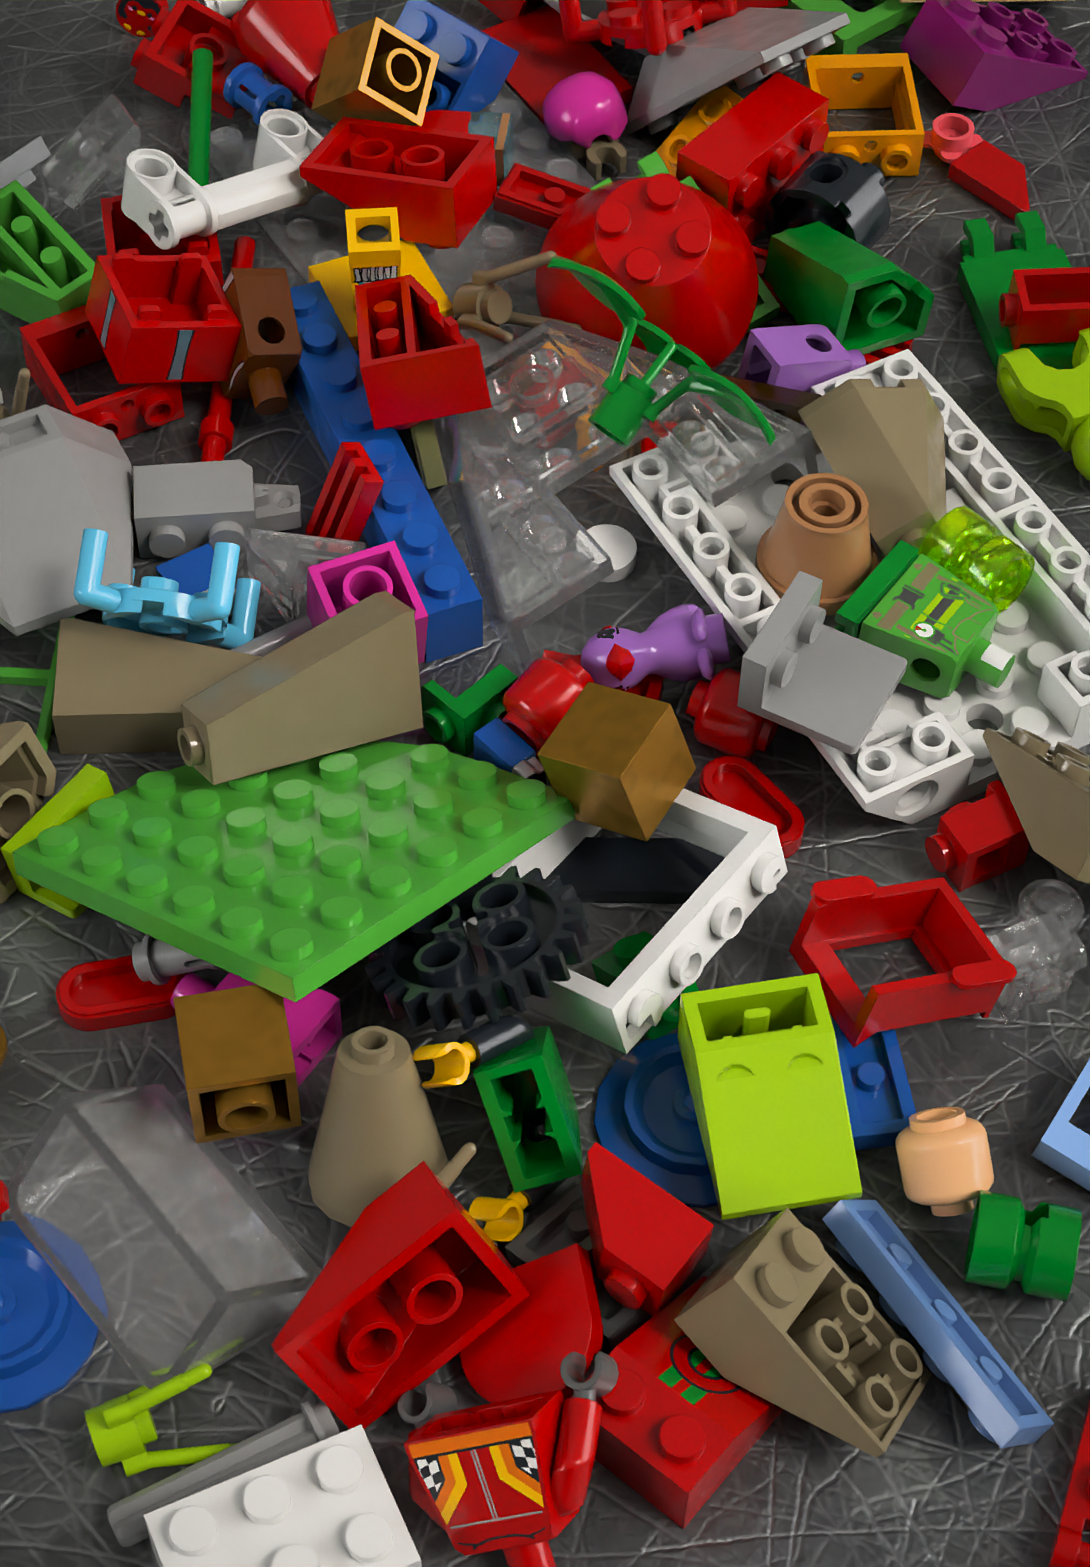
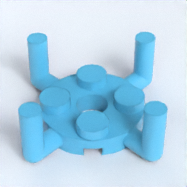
M93 528L83 529L73 594L79 604L103 611V625L166 637V635H186V642L201 645L214 644L228 649L241 646L253 639L261 589L260 581L251 578L237 579L231 624L228 623V617L232 609L240 554L239 545L229 542H216L208 592H198L189 595L178 592L179 583L177 581L157 576L142 577L140 588L121 583H111L108 586L102 585L101 579L108 533ZM133 568V583H134L135 569Z

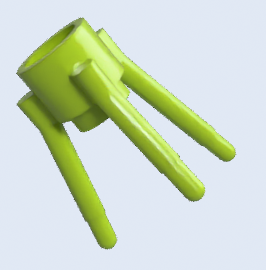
M232 1336L128 1394L85 1410L87 1426L102 1467L105 1468L122 1462L126 1476L130 1477L151 1468L196 1464L237 1444L224 1443L147 1451L145 1445L159 1439L149 1408L210 1377L212 1374L211 1365L241 1348V1337Z

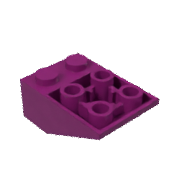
M926 0L899 45L953 106L987 112L1084 80L1089 73L1074 58L1077 54L1075 49L1065 41L1055 38L1047 30L1049 23L1043 16L1030 9H1023L1021 13L1011 11L1003 5L992 1L987 5L974 3L972 0Z

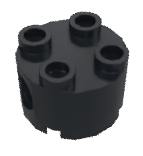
M823 151L812 153L783 184L765 207L764 227L769 242L771 235L820 221L871 250L888 230L891 210L886 192L883 189L885 185L883 173L871 163L865 162L860 164L858 161L841 154Z

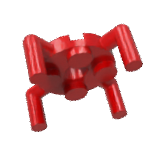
M558 0L563 36L568 43L577 44L601 40L603 44L612 47L611 37L624 39L625 49H647L648 53L653 56L662 55L667 45L684 39V29L693 26L694 32L702 29L703 24L715 23L732 17L738 12L737 0H716L700 3L698 0H605L606 9L598 15V19L582 21L579 0Z

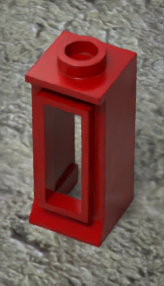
M1090 267L1013 270L1008 293H1002L999 299L1001 327L1009 328L1013 350L1019 349L1020 344L1078 341V331L1090 328Z

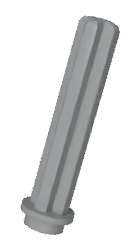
M305 1401L300 1404L302 1412L111 1504L107 1509V1518L117 1541L122 1547H130L149 1538L144 1515L339 1434L340 1432L328 1406L321 1402L311 1407L309 1402Z

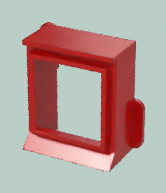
M863 875L818 881L811 888L810 894L812 899L789 948V952L804 975L818 973L828 1010L853 1048L876 1032L977 1013L982 1018H988L1005 984L1011 983L1017 974L1015 966L1001 957L944 877L877 887L872 879ZM911 938L936 974L872 985L865 998L834 950Z

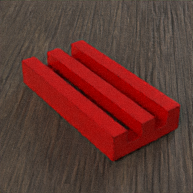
M341 442L305 530L309 540L317 539L314 549L318 556L326 555L324 562L354 553L384 483L360 442Z

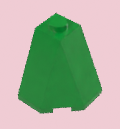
M820 221L771 235L763 277L774 289V292L798 325L821 324L826 326L846 350L858 349L863 355L924 335L935 295L927 286L890 260Z

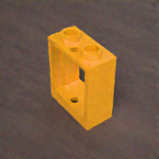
M908 53L810 55L809 58L805 59L802 85L829 99L828 110L892 108L896 130L829 132L824 143L823 152L841 154L858 161L860 164L865 162L871 163L881 170L884 177L918 176L925 133ZM855 73L862 74V76L859 78L852 77V75Z

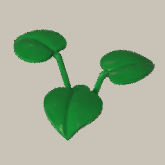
M554 256L550 260L547 268L570 271L594 297L606 307L615 311L623 325V333L610 374L602 384V387L608 392L588 418V421L614 442L627 448L646 420L654 423L660 413L687 392H697L708 395L716 404L734 417L760 429L769 446L772 445L776 439L775 432L755 402L737 385L713 372L693 351L681 344H676L673 338L665 331L643 320L646 316L645 311L622 286L606 274L570 259ZM634 333H636L647 349L651 366L641 379L628 373L624 380L621 381L620 377ZM661 370L689 373L691 375L655 403H652L657 393L650 385Z

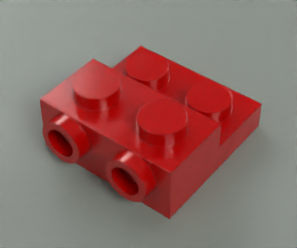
M177 0L171 11L162 7L149 34L154 37L153 40L150 41L145 37L141 40L133 55L130 66L138 69L133 80L134 84L179 108L186 96L191 97L193 51L199 48L210 50L213 53L211 109L232 119L238 108H234L225 101L223 95L224 84L233 69L249 61L236 45L235 35L230 29V19L196 0ZM241 85V86H240V88H241L242 91H248V90H249V89H248L247 87H245L244 85Z

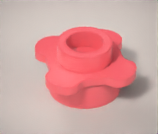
M945 113L935 118L932 131H924L923 147L933 149L935 155L943 162L951 163L981 143L983 139L980 135L974 134V124L968 117L957 113Z

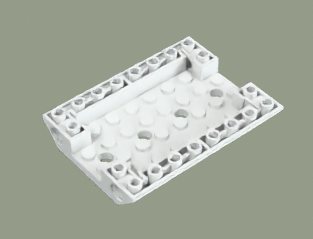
M906 349L811 387V393L824 395L848 379H871L875 387H897L900 379L922 380L944 418L946 490L952 488L957 490L980 528L979 545L933 560L996 605L999 613L990 642L1016 656L1007 678L999 688H995L969 673L953 693L946 698H938L898 683L855 754H847L810 738L864 811L912 825L985 792L987 785L999 779L1003 783L982 735L985 730L973 729L968 724L971 720H988L997 726V731L1011 736L1016 727L1025 729L1051 743L1049 749L1054 750L1058 741L1077 749L1090 744V555L913 353ZM710 426L611 465L609 467V475L715 614L723 613L725 628L744 653H746L780 601L779 596L755 567L758 543L766 530L774 524L789 488L787 485L775 484L774 482L782 479L796 481L805 475L813 473L835 474L823 453L809 455L753 442L730 449L715 429ZM870 533V541L876 550L879 565L885 556ZM836 614L825 616L823 624L834 629L838 624L835 621Z

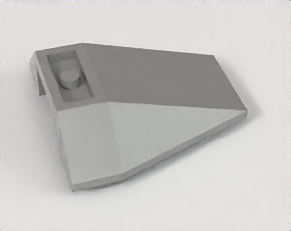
M748 7L737 12L732 17L719 20L684 36V39L674 44L667 45L662 55L653 56L650 54L644 58L627 115L628 123L626 129L628 134L630 135L647 127L650 135H654L679 122L675 114L676 112L723 86L735 81L738 89L742 90L768 77L769 74H772V76L777 72L784 74L800 66V62L809 58L810 55L836 43L833 34L851 23L847 13Z
M46 404L0 420V624L15 636H19L36 629L45 628L52 623L60 621V619L69 618L94 609L79 604L73 594L83 529L93 528L108 533L101 584L105 586L111 583L133 585V469L131 462L113 431Z

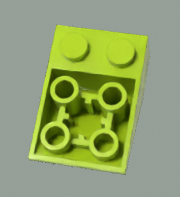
M818 973L682 993L680 996L677 1039L721 1219L726 1220L781 1211L786 1208L794 1209L861 1198L862 1187L836 1037Z

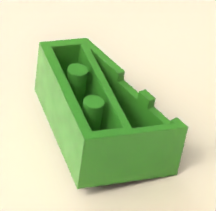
M17 180L0 189V309L32 324L86 305L95 266L94 260ZM86 328L80 329L76 334L82 333Z

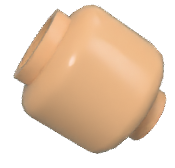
M938 1107L911 1115L909 1117L910 1125L904 1128L895 1139L902 1187L906 1197L912 1202L931 1206L932 1214L940 1217L961 1215L973 1210V1200L978 1198L980 1190L988 1191L994 1183L987 1132L984 1126L978 1120L966 1117L965 1110L960 1107Z

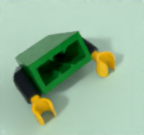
M501 1015L499 1022L493 1024L489 1020L460 1035L457 1042L418 1047L413 1054V1060L433 1059L435 1070L433 1078L421 1084L426 1089L463 1084L468 1077L470 1067L474 1068L473 1076L511 1184L508 1186L509 1195L506 1198L477 1197L469 1208V1214L474 1220L487 1221L483 1230L492 1241L509 1242L522 1231L523 1211H534L567 1178L583 1174L578 1109L550 1027L540 1026L532 1028L531 1024L519 1016Z

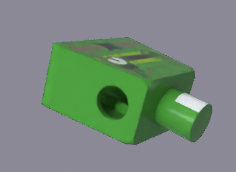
M922 553L865 618L859 634L860 640L907 660L906 672L899 683L938 698L949 697L968 673L995 688H999L1007 678L1016 657L1014 654L990 642L999 613L996 605Z

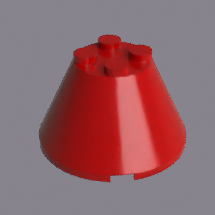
M660 173L653 177L617 180L586 193L572 203L558 217L550 228L539 253L554 251L557 256L589 266L612 278L645 311L646 316L643 320L665 331L673 338L676 344H681L693 351L712 371L725 362L742 342L749 329L756 308L759 287L758 267L752 246L743 228L734 216L714 198L699 189L679 182L676 177L670 174ZM548 264L536 268V299L540 316L579 324L582 328L579 335L547 331L552 341L563 351L579 357L585 363L609 375L623 333L622 322L615 311L609 309L594 297L570 271L547 268ZM634 333L620 377L621 381L624 380L628 373L641 379L651 366L647 349L636 333Z

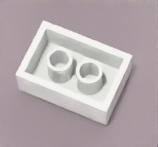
M362 1424L144 1515L159 1567H422L420 1556Z

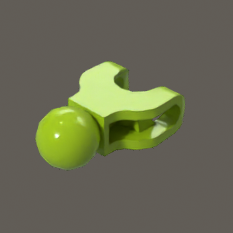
M1090 328L1078 331L1079 338L1072 356L1073 369L1058 370L1046 366L1029 348H1020L1001 354L998 360L996 383L1015 421L1031 431L1053 437L1060 444L1064 452L1071 450L1075 468L1090 481Z

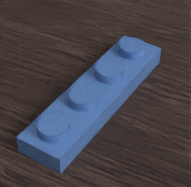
M840 1200L823 1217L822 1220L837 1238L835 1244L840 1255L852 1267L864 1272L880 1293L878 1299L883 1310L892 1320L903 1327H907L924 1349L923 1359L928 1368L940 1380L953 1386L969 1407L968 1416L970 1421L985 1438L997 1443L1000 1448L1035 1443L1054 1425L1050 1417L876 1200Z

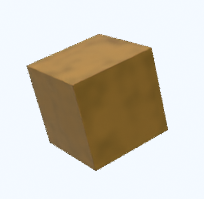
M374 17L329 39L311 110L335 124L345 116L422 127L439 55L380 18Z
M592 682L587 683L537 754L555 794L570 800L575 811L574 820L646 842L696 770L671 704Z
M255 984L173 998L196 1144L302 1126L296 1070L282 996Z

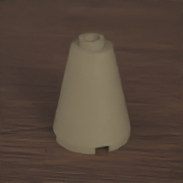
M364 1027L345 1037L339 1044L308 1167V1180L313 1202L329 1218L349 1227L354 1225L366 1206L422 1161L430 1167L436 1176L448 1163L424 1088L421 1085L422 1082L413 1060L410 1046L403 1036L384 1027Z

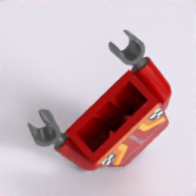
M599 1351L595 1357L594 1374L585 1382L586 1357L577 1352L568 1354L562 1360L560 1372L564 1383L573 1389V1396L565 1401L560 1389L457 1410V1398L454 1391L447 1385L428 1382L426 1385L427 1397L424 1393L408 1390L401 1396L398 1401L399 1414L405 1422L415 1424V1429L408 1434V1440L403 1444L408 1456L409 1493L411 1499L443 1531H446L456 1551L467 1556L503 1550L508 1567H557L548 1541L556 1538L577 1515L580 1507L585 1502L596 1456L602 1407L595 1402V1399L611 1392L617 1383L619 1376L618 1365L613 1357Z

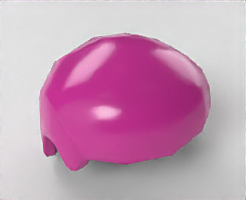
M580 72L558 82L548 92L543 102L544 124L548 133L559 141H573L584 148H590L593 140L603 134L609 136L612 140L618 139L628 123L626 109L617 87L612 81L595 72Z

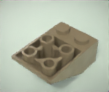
M986 727L982 735L1033 851L1075 880L1090 884V768L1088 767L1090 756L1075 747L1059 741L1054 750L1049 749L1051 743L1019 727H1016L1012 736Z
M788 1208L732 1247L674 1319L723 1378L876 1458L885 1453L932 1376V1373L922 1363L915 1348L909 1342L899 1337L873 1307L868 1294L847 1277L824 1250L817 1235L809 1228L804 1227Z

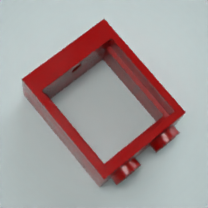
M86 305L19 328L27 369L30 370L32 378L49 406L113 431L118 441L185 417L180 382L140 383L76 406L58 375L106 358L85 313ZM86 328L82 333L76 334L80 329Z

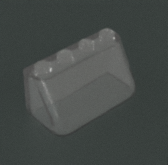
M163 1084L63 1093L9 1182V1210L17 1226L136 1377L149 1389L203 1363L209 1364L212 1370L282 1328L322 1271L214 1143L210 1141L196 1144L191 1116Z

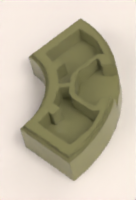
M433 419L421 421L416 426L411 427V433L423 484L428 489L448 485Z

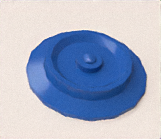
M678 1033L661 1036L655 1040H645L616 1060L598 1088L594 1128L599 1143L688 1207L705 1209L717 1206L713 1182L677 1039Z
M16 1221L0 1222V1414L28 1409L65 1388L91 1357L103 1322L100 1282L80 1248L50 1228Z

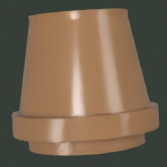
M833 473L808 474L790 485L774 524L766 530L758 543L755 567L780 599L800 570L823 580L819 607L826 610V616L835 615L878 566L877 553L870 541L869 502L865 492L852 480Z

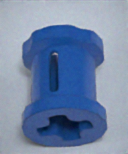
M252 62L238 65L229 74L224 84L223 95L225 101L234 108H244L251 113L254 123L258 126L260 117L264 112L272 109H287L291 111L293 107L292 92L282 84L273 85L264 78L263 70ZM241 85H244V86L247 87L249 90H248V91H242L241 88H240V86H241ZM268 102H275L276 107L273 108Z

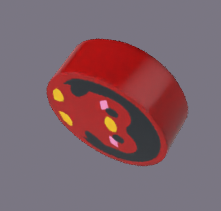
M118 0L116 17L119 24L128 33L137 37H152L149 34L156 17L162 7L169 10L167 0Z

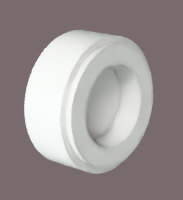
M612 524L593 526L586 530L579 538L577 545L578 567L584 575L595 581L615 582L624 579L633 571L636 564V541L627 530L620 526Z

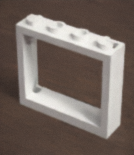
M683 788L656 829L726 858L609 987L568 969L571 976L568 981H549L547 983L551 993L550 997L542 998L530 995L525 998L526 1006L627 1054L652 1025L656 1027L663 1012L686 986L693 984L699 978L704 966L723 944L738 934L745 919L760 902L777 889L776 884L788 870L776 825ZM572 820L493 872V877H501L509 867L517 866L520 878L534 868H540L543 879H545L585 837H594L601 828L578 820ZM476 917L467 920L466 925L478 962V973L481 977L488 974L489 967L478 934Z

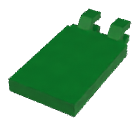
M1037 211L1016 213L1014 222L1020 232L1011 234L1010 243L1013 249L997 252L994 249L993 232L985 218L964 220L963 231L968 239L960 240L959 250L962 262L959 263L956 279L996 374L1000 355L1013 351L1009 328L1001 327L999 321L1000 295L1008 293L1013 270L1071 267L1063 248L1058 249L1056 243L1046 244V229ZM1077 342L1020 344V348H1029L1046 366L1058 370L1074 368L1072 356Z

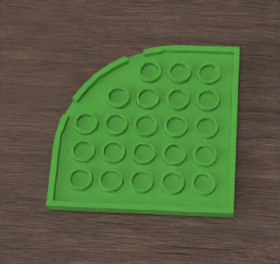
M372 741L216 785L210 783L193 766L188 765L169 771L149 772L139 777L137 784L110 798L95 801L88 807V810L59 826L43 830L36 839L14 850L12 853L17 875L296 1003L574 820L575 811L568 798L556 795L554 789L546 786L543 782L536 779H527L499 769L490 762L477 761L448 752V749L443 745L425 744L420 746L389 741Z

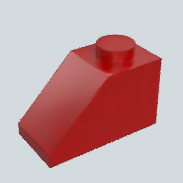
M595 1142L587 1152L581 1187L596 1275L603 1281L607 1292L620 1304L634 1310L640 1307L653 1317L665 1308L705 1256L714 1224Z

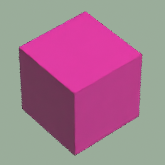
M395 540L307 567V615L313 628L370 595L387 591L414 610L418 664L424 662L428 614Z

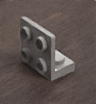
M799 570L742 658L737 706L847 754H855L906 672L907 660L824 625L826 610L819 607L823 580Z

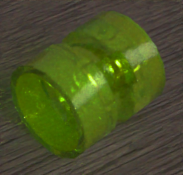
M967 506L954 508L934 524L924 538L918 553L919 555L922 553L993 602L999 611L998 615L1006 611L1018 599L1026 588L1035 566L1034 557L1009 537L1003 534L997 536L995 526Z

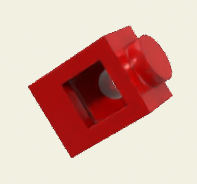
M998 779L987 785L985 798L973 803L968 801L961 802L941 816L937 833L925 839V850L933 867L940 873L945 872L958 891L961 892L1024 864L1030 843L1006 788Z

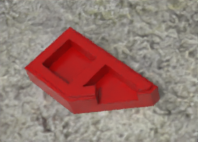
M983 140L950 163L948 173L950 180L1012 220H1015L1016 213L1029 212L1030 205L1025 165L986 140Z

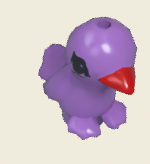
M681 604L659 615L646 631L641 633L619 627L601 630L589 638L581 654V666L590 674L595 684L621 691L629 690L641 682L647 675L654 674L681 682L696 680L703 676L711 680L714 677L715 664L731 662L723 613L705 615L704 609L699 608L695 604Z

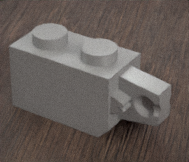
M240 459L133 466L134 522L140 559L180 556L207 543L214 550L216 542H229L239 545L240 552L259 551L258 535L299 528L302 525L299 486L254 483L253 468Z

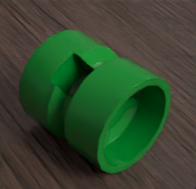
M980 1190L969 1234L964 1282L1004 1290L1012 1281H1018L1021 1283L1026 1295L1066 1302L1071 1290L1078 1257L1082 1227L1081 1209L1041 1202L1033 1211L1025 1210L1020 1197Z

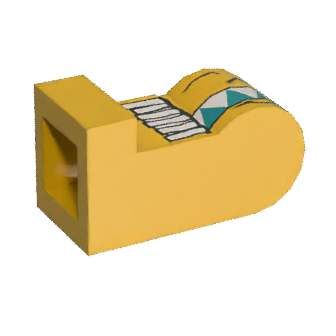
M397 207L345 210L354 309H356L354 285L401 276V247ZM369 225H379L389 231L384 238L376 241L364 240L357 235L360 229Z

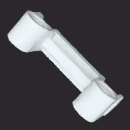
M287 109L268 110L260 117L253 160L254 170L205 186L197 184L167 153L156 149H137L131 152L126 159L121 210L125 216L133 220L150 236L156 246L167 250L174 248L180 239L195 234L200 237H207L213 235L217 230L293 205H305L311 201L312 196L324 193L325 191L300 177L299 166L324 138L298 113Z

